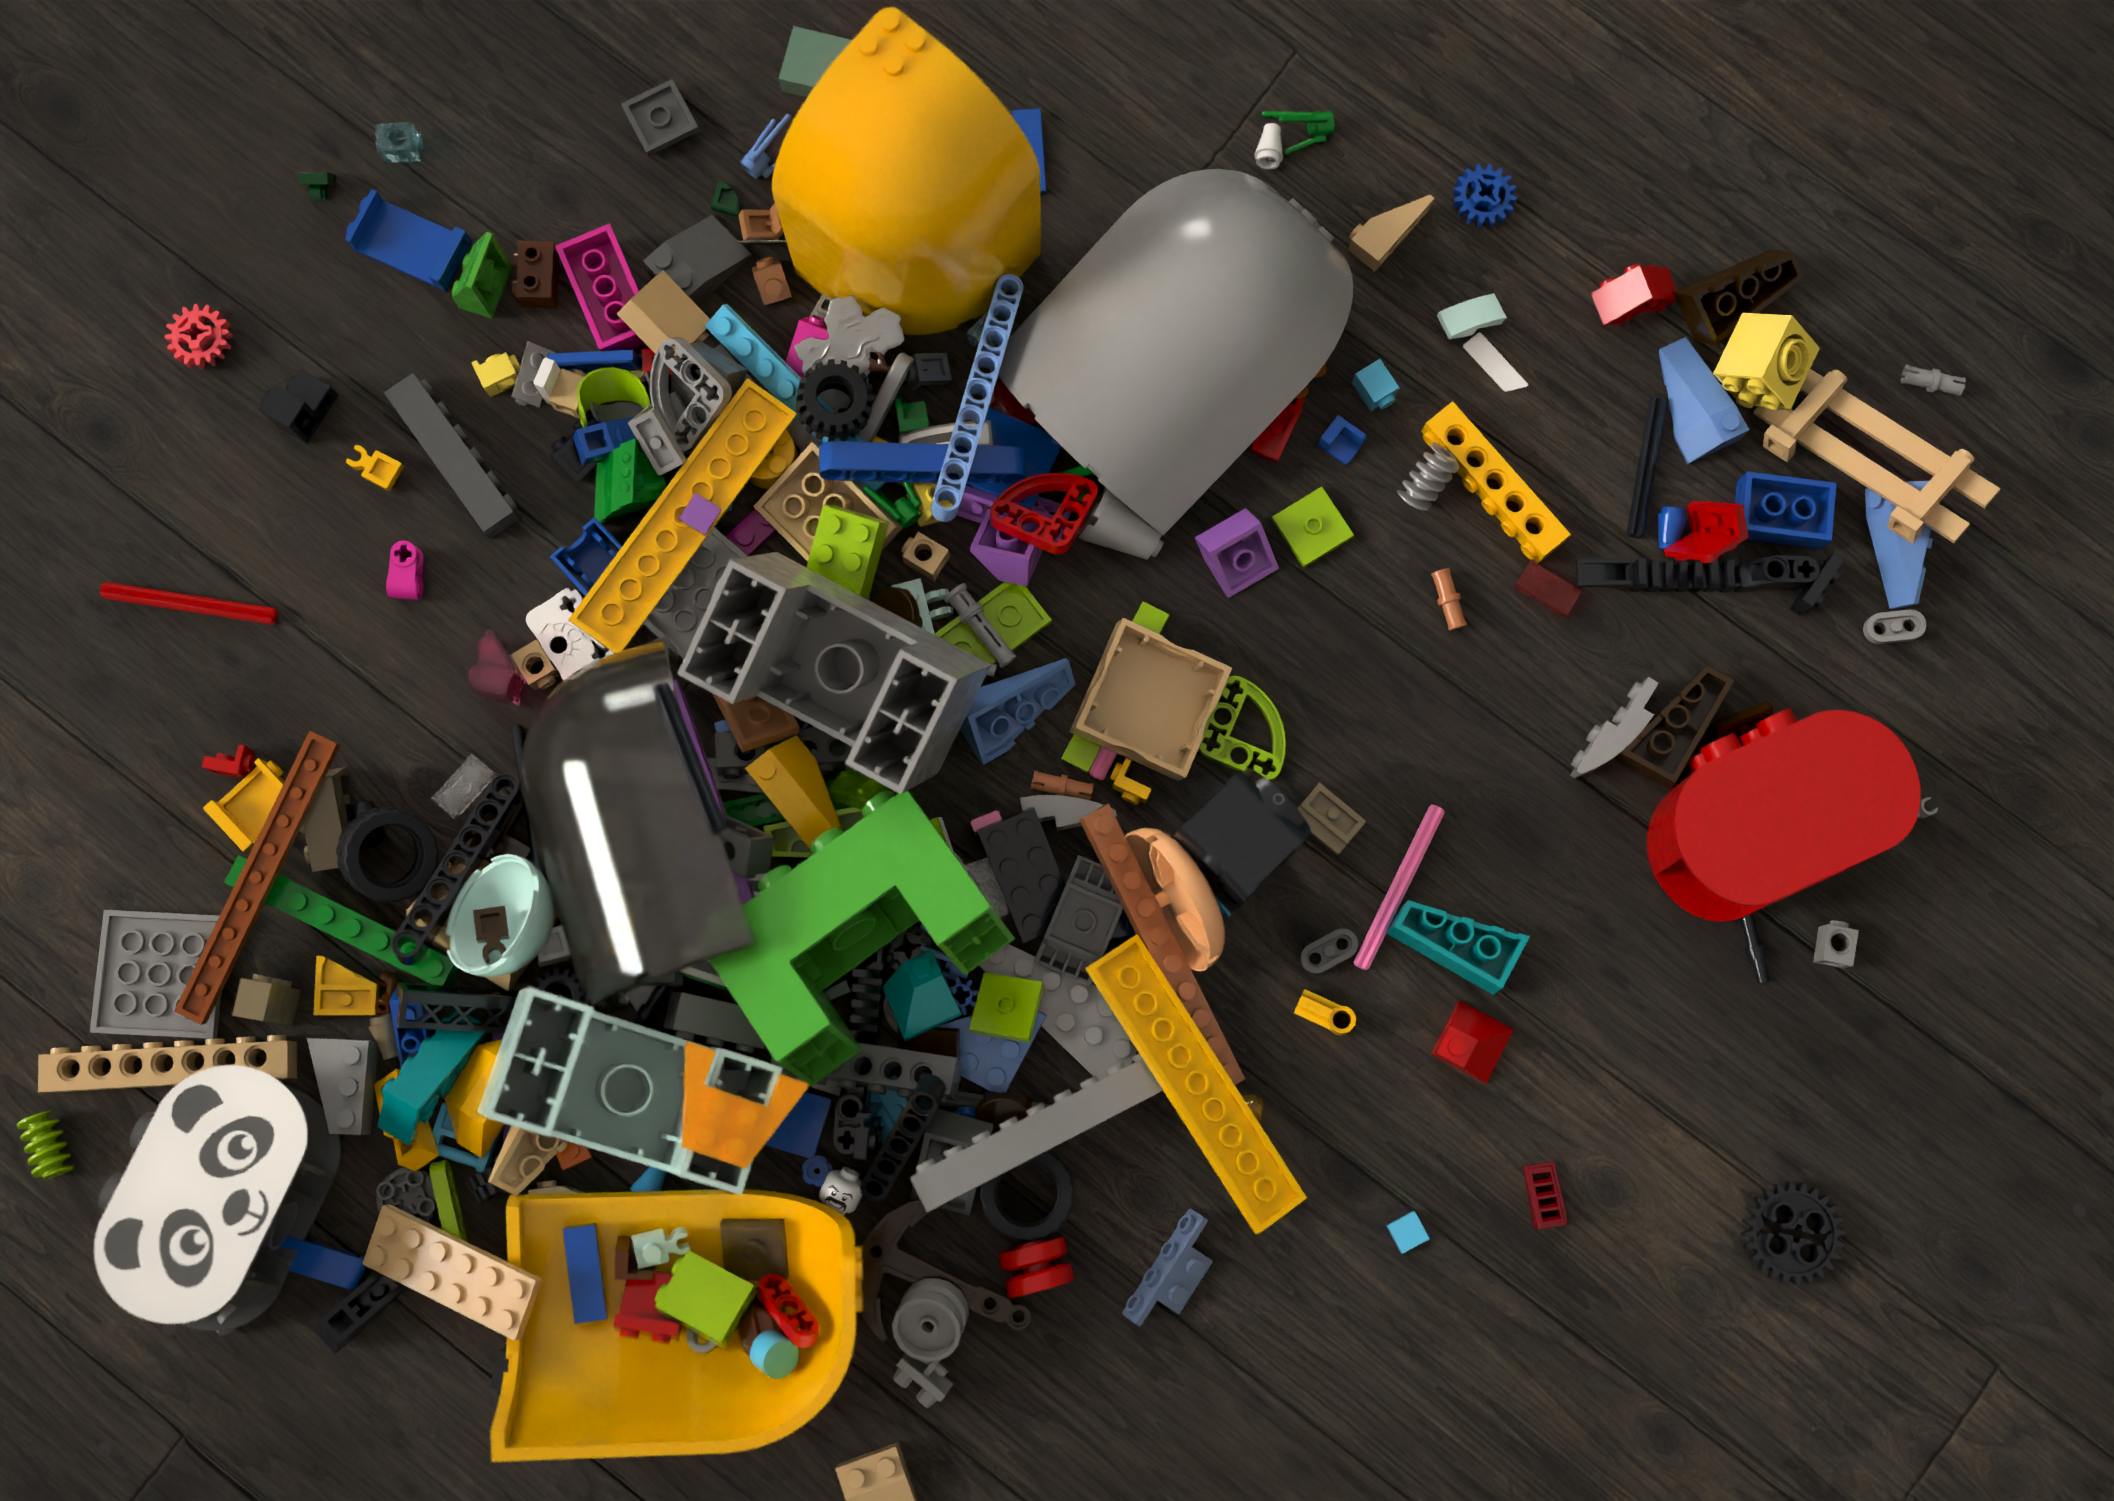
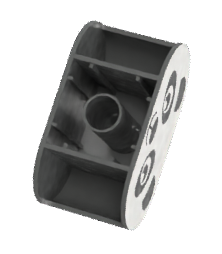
M239 1065L211 1067L181 1081L163 1098L155 1113L150 1111L144 1113L135 1124L129 1143L132 1148L137 1150L125 1173L117 1171L112 1174L99 1196L98 1205L105 1212L96 1230L94 1255L97 1272L106 1291L117 1304L129 1313L157 1323L181 1324L199 1330L222 1331L238 1328L252 1322L269 1309L277 1298L298 1251L278 1247L287 1236L305 1241L338 1173L342 1157V1145L339 1134H329L323 1107L305 1093L251 1067ZM227 1304H233L237 1309L221 1325L217 1320L218 1313Z

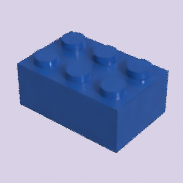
M1747 471L1737 480L1735 504H1743L1749 537L1746 540L1822 549L1832 541L1837 483Z

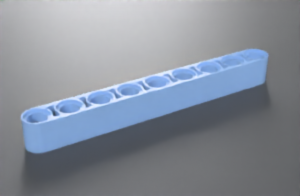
M1013 274L1003 275L997 282L935 489L931 513L935 519L941 522L953 520L958 513L1023 292L1022 281ZM1008 290L1014 295H1006L1002 291ZM995 316H1002L1007 321H999ZM987 342H995L999 347H991ZM979 368H988L991 373H983ZM971 394H980L984 399L976 400ZM971 420L975 422L976 426H967L963 421ZM963 446L969 452L960 453L955 449V447ZM955 473L959 475L961 479L952 480L947 476V474ZM948 500L953 506L949 508L943 507L939 501Z

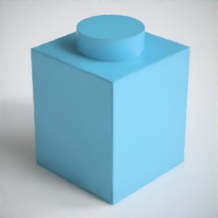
M1381 359L1355 373L1352 381L1353 386L1370 411L1378 407L1381 410L1385 409L1396 400L1394 397L1399 390V386Z

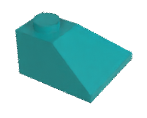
M932 950L903 962L882 987L905 1041L962 1015L940 963Z

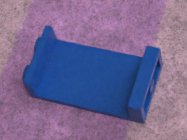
M371 189L369 195L362 199L359 213L355 221L348 225L345 237L346 242L354 251L445 292L472 244V240L465 230L455 226L453 231L386 202L374 189Z

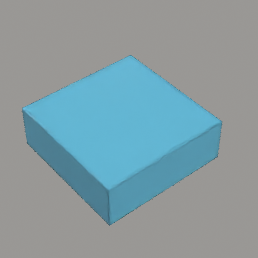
M1411 1211L1386 1225L1401 1254L1429 1240L1415 1211Z

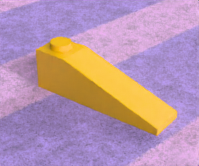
M797 735L770 748L745 768L809 849L815 839L824 832L833 828L842 829L817 760Z

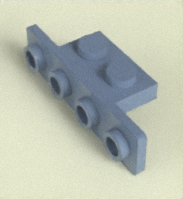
M1191 1208L1181 1217L1177 1228L1170 1239L1162 1246L1159 1256L1151 1268L1146 1271L1139 1287L1128 1299L1126 1307L1122 1312L1125 1317L1136 1325L1141 1326L1157 1300L1180 1314L1213 1262L1192 1247L1207 1224L1208 1219Z

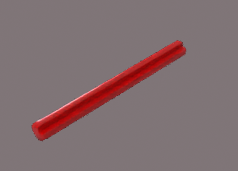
M103 582L100 589L101 597L115 601L270 625L276 624L278 610L266 606L111 582Z

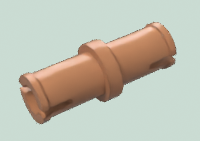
M1450 568L1433 572L1431 576L1439 596L1437 603L1438 606L1443 608L1448 630L1451 631L1467 626L1459 602L1461 595L1456 593Z
M1035 770L1030 789L1090 800L1094 783L1068 779V775L1061 774V777Z

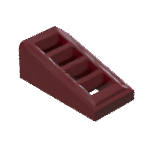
M1547 1162L1523 1166L1533 1228L1543 1229L1568 1225L1555 1163ZM1548 1172L1549 1178L1533 1181L1532 1174ZM1551 1185V1191L1536 1193L1535 1187ZM1553 1197V1204L1539 1206V1199ZM1555 1210L1556 1216L1542 1218L1541 1212Z

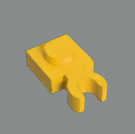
M355 445L354 449L361 454V459L355 462L347 458L346 463L355 470L364 469L361 474L364 479L390 492L405 466L377 450L370 457L369 453L362 446Z

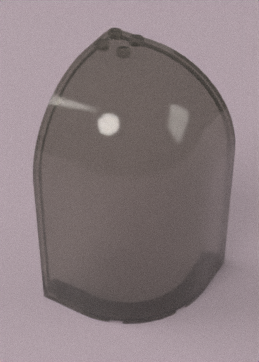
M667 637L654 639L647 643L607 655L586 664L569 675L549 694L537 711L527 732L522 751L521 787L524 804L583 998L587 1006L594 1007L593 1011L605 1015L630 1007L629 998L625 993L642 986L641 979L650 975L653 979H658L693 965L757 944L754 932L750 929L720 832L716 834L708 832L652 690L655 685L668 682L680 709L670 670L671 666L680 662V658L675 646Z

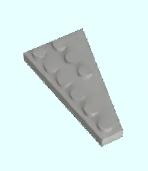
M1007 944L978 965L986 973L1042 981L1045 987L1038 1011L1047 1016L1041 1027L1093 1077L1097 1076L1098 1080H1101L1108 1076L1106 1070L1121 1062H1123L1125 1067L1132 1064V1057L1136 1055L1138 1050L1097 986L1093 984L1091 986L1037 964L1034 962L1035 956L1010 944Z

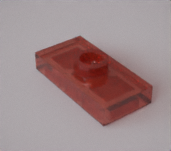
M997 379L988 408L1034 426L1036 415L1029 407L1027 409L1023 407L1003 381Z
M1530 560L1514 586L1565 618L1582 590Z

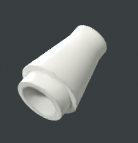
M1268 123L1264 126L1261 139L1254 154L1257 165L1263 169H1275L1283 160L1280 136L1281 127L1277 124Z

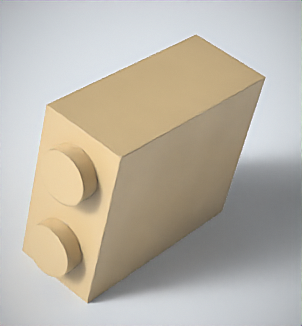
M663 270L617 313L655 354L661 343L666 339L681 337L688 343L703 342L709 336L705 332L707 329L705 325L709 322L710 318Z

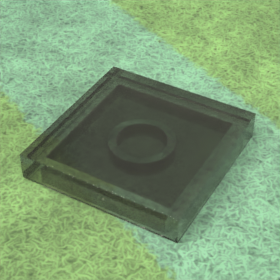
M723 1218L721 1220L720 1230L725 1270L745 1281H760L767 1274H778L787 1281L789 1271L784 1219Z

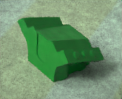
M636 438L620 444V447L612 450L602 458L601 462L597 463L594 517L601 524L650 509L666 488L664 477L662 475L658 476Z

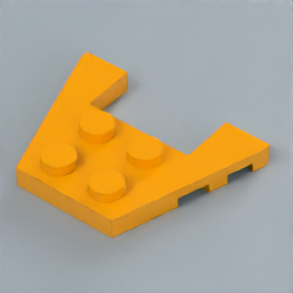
M686 1041L684 1053L682 1147L746 1169L806 1091L809 1084L779 1074L768 1106L705 1085L716 1051Z

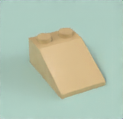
M898 1442L841 1462L835 1468L846 1501H918Z

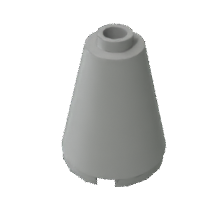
M1105 487L1099 494L1097 503L1078 533V538L1145 560L1150 556L1155 558L1164 543L1160 540L1162 534Z

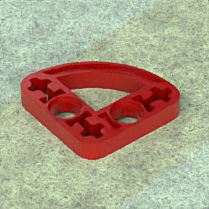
M1045 473L1031 476L1013 484L995 500L990 509V522L994 528L1050 553L1063 554L1070 549L1094 508L1098 498V487L1095 482L1088 478L1068 473ZM1084 491H1088L1089 494L1083 497L1081 504L1078 503L1079 493L1083 494ZM1042 492H1068L1052 519L1017 504L1029 496ZM1068 511H1073L1079 515V518L1075 521H1067L1063 515ZM1004 512L1009 513V516H1004L1003 519L999 518V515H1003ZM1027 522H1033L1039 526V529L1035 532H1027L1022 526ZM1062 528L1064 530L1063 540L1059 539L1058 542H1054L1053 538L1056 539L1059 536Z

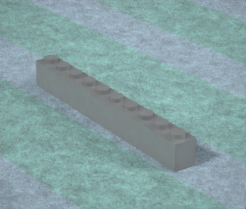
M1139 1053L1132 1057L1135 1063L1125 1067L1123 1062L1106 1070L1107 1077L1098 1080L1097 1076H1094L1080 1083L1082 1090L1072 1094L1070 1089L1053 1097L1054 1104L1045 1108L1042 1102L1026 1111L1029 1117L1018 1122L1015 1116L999 1124L1001 1131L991 1135L989 1130L973 1137L972 1141L974 1144L963 1149L961 1144L944 1152L946 1159L935 1163L932 1158L916 1166L918 1173L911 1176L910 1179L926 1212H929L1163 1091V1089Z

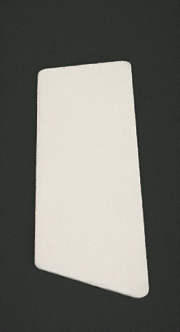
M1480 332L1463 345L1464 349L1504 392L1528 386V383Z

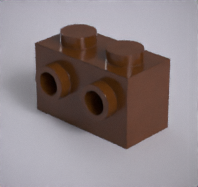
M519 241L518 251H514L513 263L514 268L517 269V279L512 280V295L517 298L522 307L557 308L560 257L554 241Z

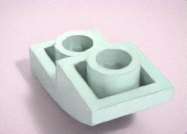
M1495 294L1464 301L1437 314L1448 339L1471 336L1478 328L1500 325L1507 318Z

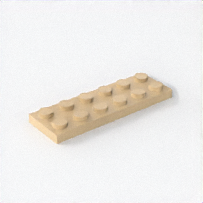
M391 1204L382 1205L362 1263L514 1341L522 1339L542 1282L541 1278Z

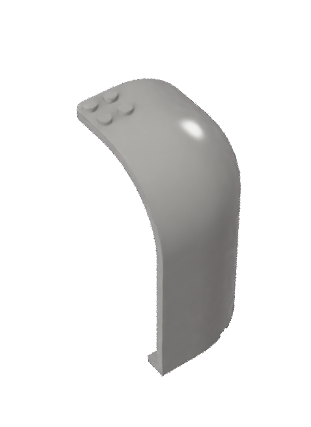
M1205 169L1189 172L1163 182L1148 191L1125 211L1008 339L998 376L1026 409L1029 407L1036 415L1034 419L1084 468H1089L1099 478L1098 481L1160 534L1164 535L1293 401L1326 363L1343 333L1351 310L1353 299L1352 273L1345 257L1331 243L1334 237L1323 226H1320L1317 220L1293 198L1288 202L1270 185L1246 173L1226 169Z

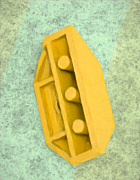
M502 1039L479 1044L445 1098L457 1143L483 1159L505 1124L477 1113Z

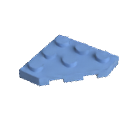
M1038 1011L1030 1043L973 1034L969 1031L972 1016L937 1027L960 1030V1061L963 1063L961 1076L989 1091L1000 1093L1007 1092L1047 1015Z

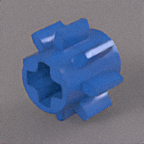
M956 977V985L954 987L950 986L953 996L958 994L957 989L960 988L965 993H970V997L965 998V1004L960 1005L959 1001L956 1000L959 1009L966 1016L967 1007L971 1005L975 1008L976 1003L973 1001V996H978L979 991H971L970 987L973 984L971 979L964 985L961 984L959 977Z

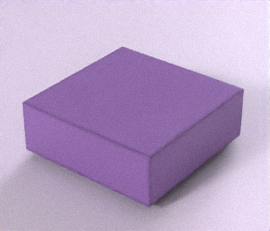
M695 493L679 517V520L706 536L719 516L721 508Z

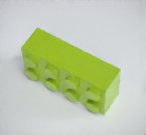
M834 504L823 505L807 568L868 600L889 521Z

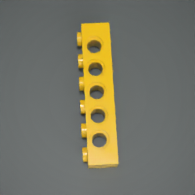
M1453 401L1426 422L1421 431L1424 434V441L1429 447L1432 442L1437 443L1454 455L1459 464L1457 473L1463 478L1462 483L1465 488L1471 493L1475 492L1482 500L1483 508L1502 522L1501 527L1508 536L1517 539L1526 557L1540 563L1571 535ZM1447 436H1457L1461 444L1452 445L1448 441ZM1474 457L1478 459L1480 467L1470 466L1467 458ZM1486 480H1496L1499 483L1500 489H1491L1487 485ZM1513 501L1517 503L1519 511H1510L1506 506V502ZM1526 524H1535L1539 529V534L1529 533L1526 529Z

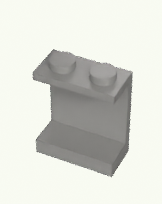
M674 391L669 394L672 410L678 421L686 410V406L678 392ZM652 403L628 422L629 427L658 476L684 464L687 461L684 455L694 450L681 451L658 409L652 407ZM685 431L683 433L685 434V436H687V434L690 431Z

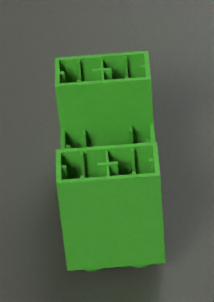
M888 790L871 798L862 809V815L865 818L845 832L841 828H833L821 834L810 846L812 856L794 869H791L789 865H783L767 873L758 884L761 893L741 907L738 903H729L717 909L706 921V926L709 930L696 939L775 1061L803 1082L808 1083L810 1087L862 1050L823 990L908 928L921 921L937 945L964 976L1015 939L908 791L895 795L893 791Z

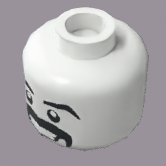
M843 1167L842 1170L830 1171L819 1191V1198L823 1202L822 1204L831 1207L843 1216L845 1213L855 1211L862 1197L860 1190L862 1181L859 1179V1173L848 1167Z

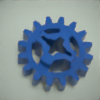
M1476 164L1474 172L1467 168L1464 172V177H1458L1457 187H1454L1452 195L1456 197L1453 201V207H1461L1457 215L1460 217L1466 214L1468 216L1466 221L1468 225L1475 220L1477 221V228H1481L1483 222H1487L1489 228H1492L1495 219L1501 224L1505 220V215L1510 216L1513 210L1511 205H1514L1517 197L1512 195L1516 190V185H1508L1512 177L1510 175L1502 177L1503 169L1501 167L1494 172L1492 171V164H1488L1486 170H1482L1480 164ZM1467 187L1469 188V191H1468V192H1469V194L1471 195L1468 200H1467V198H1466V188H1467ZM1501 192H1502V195H1503V203H1502V205L1500 204V201H1501V200H1500V198L1498 197V195H1499Z

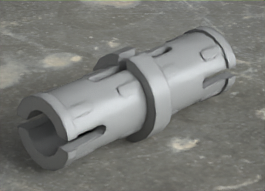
M1905 365L1901 374L1904 378L1900 380L1903 384L1926 388L1928 392L1933 393L1936 390L1956 396L1962 395L1965 384L1962 383L1966 382L1965 377L1944 374L1939 369L1926 370L1910 365Z

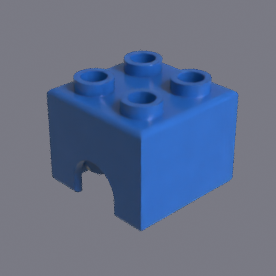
M595 517L582 527L584 532L574 544L567 548L561 546L550 556L551 560L584 596L587 595L622 548V545Z

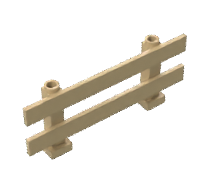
M1810 369L1800 389V392L1807 397L1795 410L1782 408L1770 410L1759 406L1756 408L1754 415L1771 425L1764 433V448L1788 462L1795 454L1797 442L1896 506L1895 510L1890 514L1887 528L1912 544L1921 536L1923 524L1952 543H1955L1969 527V522L1939 504L1952 488L1984 509L2001 489L1969 469L1974 461V457L1968 451L1959 449L1950 457L1843 390V385L1847 382V378L1839 370L1829 371L1823 377ZM1827 408L1933 477L1919 491L1813 422Z

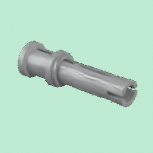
M962 583L944 597V601L951 603L960 615L959 620L961 623L969 624L984 646L999 663L1000 667L1003 668L1017 656L984 616L982 604L975 602L966 590L968 586Z

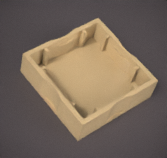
M1122 618L1113 629L1069 732L1176 781H1180L1187 777L1203 739L1206 722L1211 712L1217 706L1232 667L1195 650L1179 647L1165 639L1162 635Z

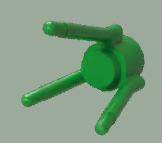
M1331 111L1311 113L1262 112L1263 117L1279 118L1280 122H1307L1308 133L1314 134L1315 137L1283 151L1284 155L1296 152L1315 143L1326 142V135L1334 133V118Z
M903 482L910 499L907 500L905 497H901L895 503L880 489L875 492L869 486L864 487V490L887 510L903 528H908L921 517L922 512L918 507L922 502L915 495L910 482Z

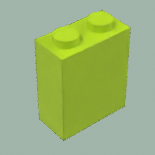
M688 1250L684 1257L680 1256L675 1262L671 1272L674 1275L668 1285L663 1284L657 1292L655 1307L660 1314L725 1349L757 1291L753 1284Z

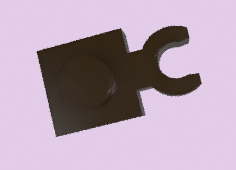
M505 906L473 910L477 943L486 942L482 950L486 964L490 963L489 954L493 950L500 951L501 955L506 951L505 945L500 940L510 939Z

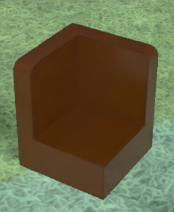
M618 1236L615 1249V1280H653L656 1265L638 1269L632 1237Z

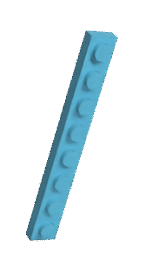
M723 304L705 327L780 402L796 412L797 390L801 377L728 304ZM818 395V397L816 398L818 404H819L824 410H826V411H828V412H830V413H836V412ZM797 413V415H796V417H795L798 421H799V413ZM813 431L811 434L816 438V432ZM849 435L847 441L844 442L865 441H863L858 435L854 438L851 435ZM823 436L822 441L817 440L822 444L828 442L829 437ZM859 481L864 487L869 486L875 492L885 484V482Z

